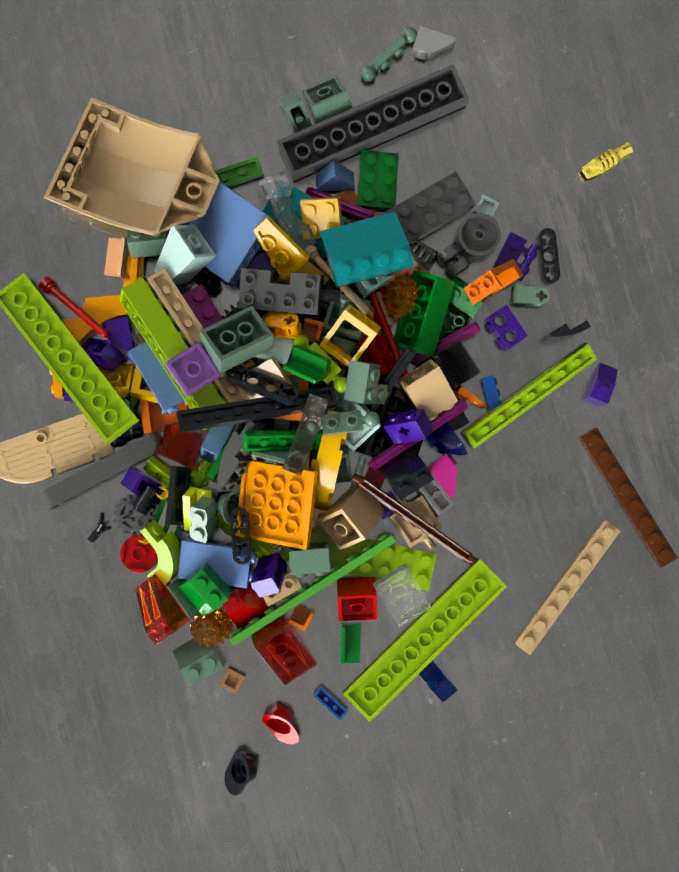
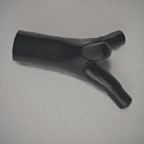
M103 512L100 513L96 527L87 538L92 543L102 532L111 529V526L103 527Z

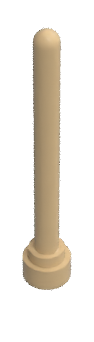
M314 244L308 246L304 250L310 257L308 261L315 262L334 282L330 266L320 257L319 249ZM348 285L339 287L364 314L370 312L369 307Z

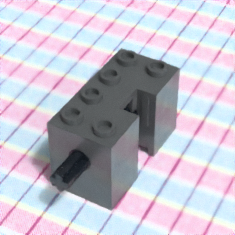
M241 268L238 308L246 309L253 306L255 310L319 315L322 314L323 301L340 302L341 290L324 289L325 275L291 272L289 285L287 284L288 280L277 279L276 283L277 271Z

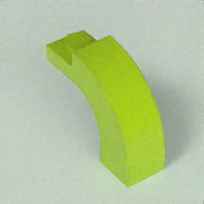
M154 519L140 532L157 553L158 565L147 577L158 590H161L179 572L181 546L172 531L167 534Z

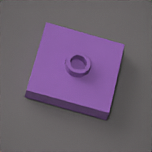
M199 342L165 363V366L187 398L221 376V373Z

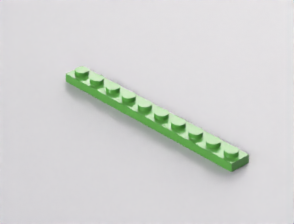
M386 533L378 538L379 542L374 546L371 544L361 549L363 553L357 557L355 554L345 560L346 564L343 566H334L326 577H317L312 581L314 584L310 587L303 586L296 591L297 595L293 598L290 596L280 601L282 605L276 609L274 606L264 612L265 616L259 619L258 616L248 622L249 626L245 629L241 626L233 631V636L229 639L232 645L235 646L394 544L397 539L393 533L391 535Z

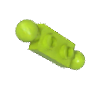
M299 334L294 338V346L298 344L330 358L316 342L310 346L309 338L306 335ZM331 359L328 376L323 380L327 384L333 381L336 391L345 392L347 378L338 376L342 370Z

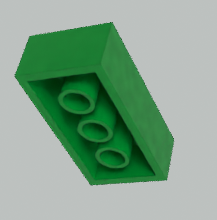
M413 271L394 336L398 347L404 349L411 347L416 353L434 356L455 285L454 281Z

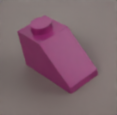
M443 454L427 468L452 498L455 495L458 470L455 465L457 462L451 454L449 456Z

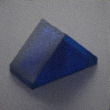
M433 660L419 673L425 683L442 702H445L458 690Z

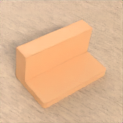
M109 237L105 276L124 278L128 253L126 237H121V239Z

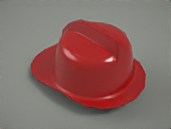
M276 704L269 714L262 717V722L278 740L293 745L300 740V736L294 728V715L281 704Z

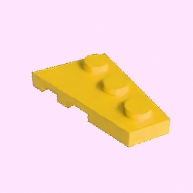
M269 216L254 228L253 231L263 250L268 253L273 268H276L279 274V279L286 280L291 272L297 271L309 260L310 257Z

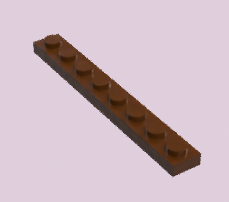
M595 427L579 437L659 567L662 568L677 559V555L598 428Z

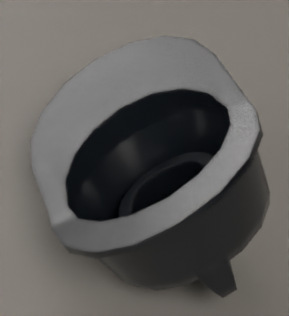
M241 753L234 754L224 777L225 786L230 794L239 795L247 783L255 779L257 776V758L247 755L243 756Z

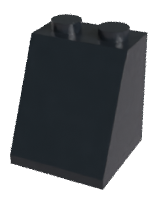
M412 446L380 467L393 492L400 500L434 480L426 464Z

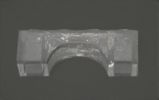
M281 171L259 181L273 216L277 219V225L301 249L317 243L310 225L303 223L296 216L292 208L291 192L293 185L287 171Z

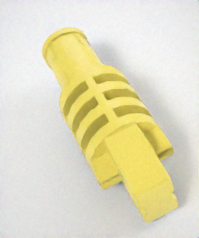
M626 142L615 150L609 149L593 158L582 167L585 177L589 179L617 165L620 159L633 153L632 147H627L630 144Z

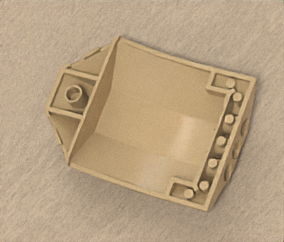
M91 97L44 198L99 221L131 231L155 235L169 230L173 226L182 225L204 217L220 180L215 173L207 150L204 148L199 132L197 134L161 125Z

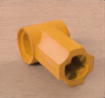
M128 254L123 288L140 278H143L145 281V257L131 258V254Z

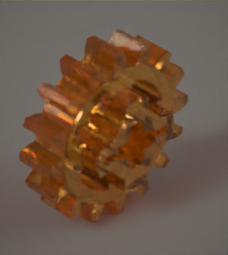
M401 274L399 277L395 276V281H390V286L386 288L388 293L384 295L387 298L384 302L387 305L385 310L389 311V315L402 318V316H407V311L412 312L411 307L416 305L414 299L418 298V295H415V292L418 291V288L415 287L417 282L413 281L412 277Z
M222 608L205 616L198 611L199 616H193L194 622H190V632L194 641H198L200 646L206 643L207 648L210 647V644L217 647L218 642L224 644L223 638L229 639L228 632H232L231 619H229L227 613H223Z

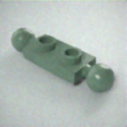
M412 27L406 28L402 36L381 53L371 66H365L361 70L362 79L367 82L372 81L376 76V72L378 73L381 69L383 71L386 70L395 56L398 58L404 53L405 45L416 40L417 31Z
M361 410L321 415L322 422H318L316 419H309L306 421L304 428L311 435L317 434L319 430L323 429L324 436L363 431V424L369 427L377 426L380 417L374 411L367 412L365 416H361Z

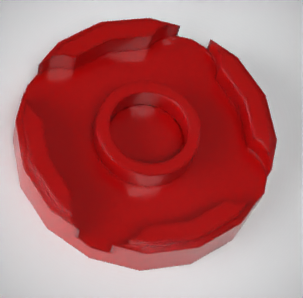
M134 535L128 538L123 543L120 551L122 563L128 570L135 573H143L152 569L158 561V556L150 543L143 544L138 541L145 539L143 535Z

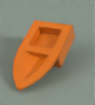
M460 385L452 389L456 393L458 400L463 399L465 402H470L475 406L488 408L483 401Z

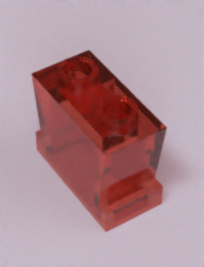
M173 422V425H165L161 445L156 446L154 453L194 469L196 464L194 458L199 452L204 439L200 438L201 434L195 431L180 433L179 425Z

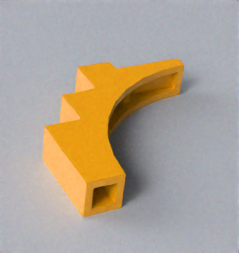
M120 295L85 298V303L82 305L83 311L102 327L105 325L104 321L129 317L119 301ZM81 318L63 319L65 326L81 346L95 332ZM53 375L51 392L56 398H64L65 389Z

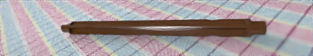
M357 473L351 477L356 486L375 497L389 509L450 550L465 563L473 566L478 561L471 552L380 490L365 477H361Z

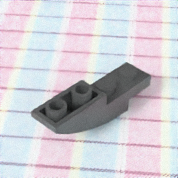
M261 420L249 421L243 431H234L229 439L218 472L217 490L219 492H231L234 490L241 476L247 471L251 461L246 456L251 451L243 452L242 450L244 431H263L266 424Z

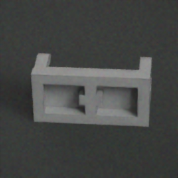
M431 474L434 480L416 490V493L423 496L434 515L439 517L454 506L455 503L433 474Z

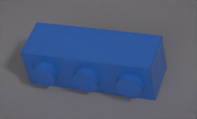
M493 375L481 378L489 412L502 404V400L500 401L499 399L500 391L496 388L497 379Z
M322 685L313 693V696L339 720L348 712V709Z

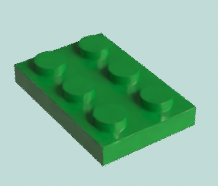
M361 150L357 206L380 210H389L396 206L399 153Z

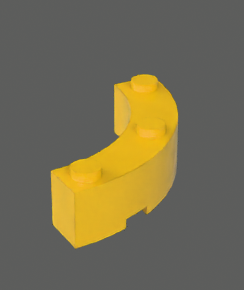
M328 410V413H327V414L339 413V412H335V411H330V410ZM347 433L328 436L322 434L317 459L313 458L310 469L318 471L314 508L326 511L330 508L343 453L339 449L340 445H345Z

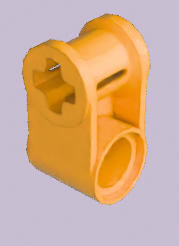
M268 311L266 313L264 323L272 332L273 337L294 339L297 335L301 334V327L298 325L299 318L296 314Z

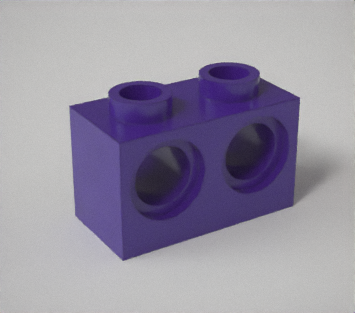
M507 304L485 319L487 321L485 323L486 327L491 333H495L497 336L496 342L501 349L505 348L507 351L528 337ZM501 316L504 319V325H497L495 317ZM507 332L514 334L515 340L513 342L506 339L505 335Z
M280 553L258 559L251 580V587L256 591L259 598L281 591L287 565Z

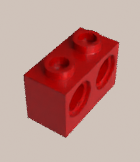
M384 335L375 336L360 356L363 362L380 365L379 379L385 378L395 364ZM366 339L355 345L357 350L360 349Z

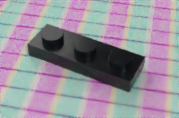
M171 466L165 524L184 525L183 495L189 489L191 467Z

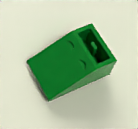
M455 276L452 280L455 282L439 339L468 325L487 299L485 297L473 305L463 289L469 284L458 276Z

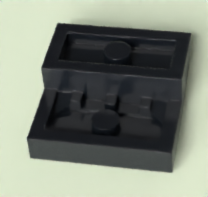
M587 320L571 330L567 324H564L543 338L545 341L562 340L575 336L591 326Z

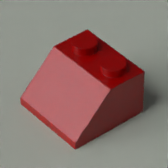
M376 578L338 579L339 621L377 620Z

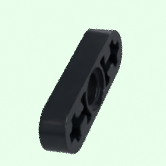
M545 228L538 235L541 275L545 283L554 284L560 278L557 238L553 229ZM545 233L552 237L549 240V246L553 245V247L543 249V246L547 245L546 239H542ZM546 251H551L554 254L553 261H546L544 259ZM555 264V266L551 267V270L556 276L550 280V277L546 276L549 273V267L545 268V265Z
M237 507L232 510L230 515L232 553L236 563L246 565L252 557L249 514L244 508ZM238 512L245 515V518H242L241 521L242 525L246 524V528H235V525L239 526V521L235 518ZM238 531L246 532V539L242 542L236 540L235 536ZM236 544L241 546L247 544V547H243V552L247 554V557H244V561L237 558L241 551L240 547L236 548Z

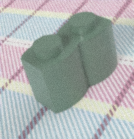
M201 497L190 509L189 517L192 523L190 537L192 541L205 544L217 529L215 518L217 504L215 499Z

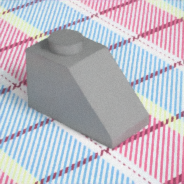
M420 26L412 54L422 60L426 58L432 59L454 48L456 37Z

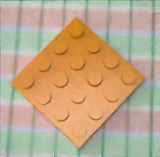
M249 459L251 462L247 467V471L241 477L238 507L244 508L249 514L250 538L308 550L310 548L318 471L286 467V465H276L274 463H264L263 461ZM238 512L237 515L239 526L236 525V528H246V524L242 525L241 519L245 518V515L241 512ZM238 531L236 536L246 538V532Z

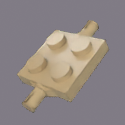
M421 494L409 501L405 498L400 500L395 495L399 503L436 529L442 527ZM394 512L389 515L410 548L423 541L429 550L436 547L431 537Z

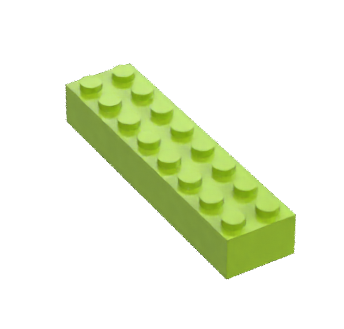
M140 278L122 288L119 298L120 303L189 408L193 409L228 403L224 397L221 398L218 394V387L214 381L187 398L165 366L167 361L188 349L184 335L181 331L176 330L173 318L165 313L163 303L159 298H155L152 293L153 289L148 281L145 282L143 278Z

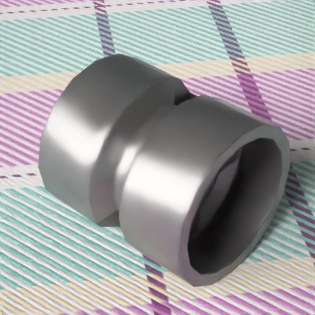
M457 242L452 243L436 256L442 265L447 266L446 271L451 278H454L472 264L466 255L461 254L462 249ZM455 258H458L459 261L456 264L452 265L451 261H453Z

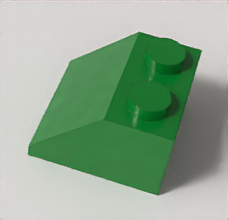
M208 563L178 586L203 616L215 611L229 599L233 592Z

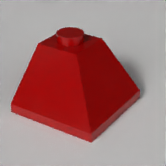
M251 582L247 588L236 587L232 589L231 596L223 603L227 614L237 628L249 625L248 622L257 616L259 619L265 616L264 612L271 608L267 606L264 598H259L256 591L252 589Z

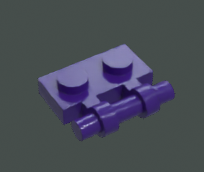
M510 232L493 267L495 268L514 259L523 274L519 279L523 280L525 274H528L530 271L529 266L532 260L538 254L539 245L532 243L530 249L524 247L527 239ZM521 254L526 256L522 264L517 263Z

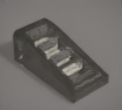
M421 241L410 245L412 250L415 246H418L414 254L419 260L420 266L430 271L437 261L438 251ZM422 249H423V250H424V253H423L422 256L419 258L418 256H419L420 252H421Z

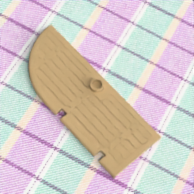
M80 414L0 442V478L14 483H33L52 477L51 469L56 468L58 474L95 462L93 454L97 453L99 459H103L115 453L110 444L107 445L85 415Z

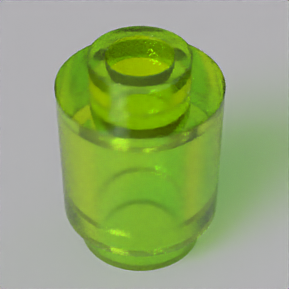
M203 458L200 462H197L191 472L190 479L192 480L190 483L198 488L201 486L205 487L210 480L207 477V473L213 464Z

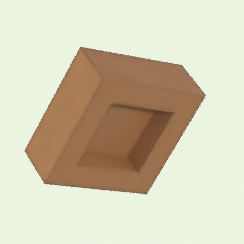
M228 667L219 686L237 694L245 675Z

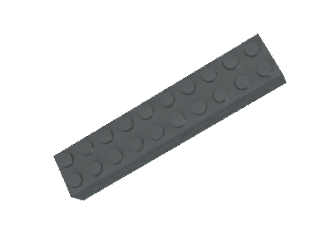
M454 64L280 139L277 141L278 147L291 177L295 181L325 168L333 161L339 162L361 152V150L369 149L465 107L468 104L469 97Z

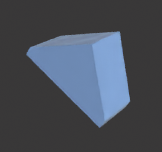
M336 161L331 162L316 174L317 191L355 189L354 172Z

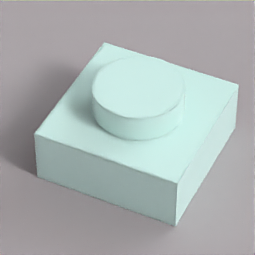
M482 195L473 213H484L493 217L499 202Z

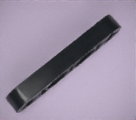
M241 365L225 371V379L230 384L285 405H294L298 401L299 390L293 385ZM255 378L258 380V383L250 384L247 380ZM274 385L277 389L271 392L266 389V386Z

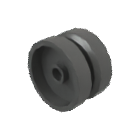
M474 213L466 217L460 224L456 235V242L462 249L461 253L472 259H483L489 256L499 244L501 237L500 227L497 221L488 214Z

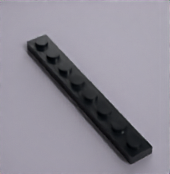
M334 386L299 391L297 403L290 406L267 397L180 410L176 411L179 430L182 433L337 407L338 402Z

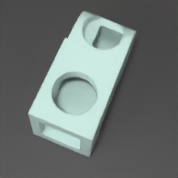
M391 273L357 282L354 285L365 299L372 292L393 279L394 275Z

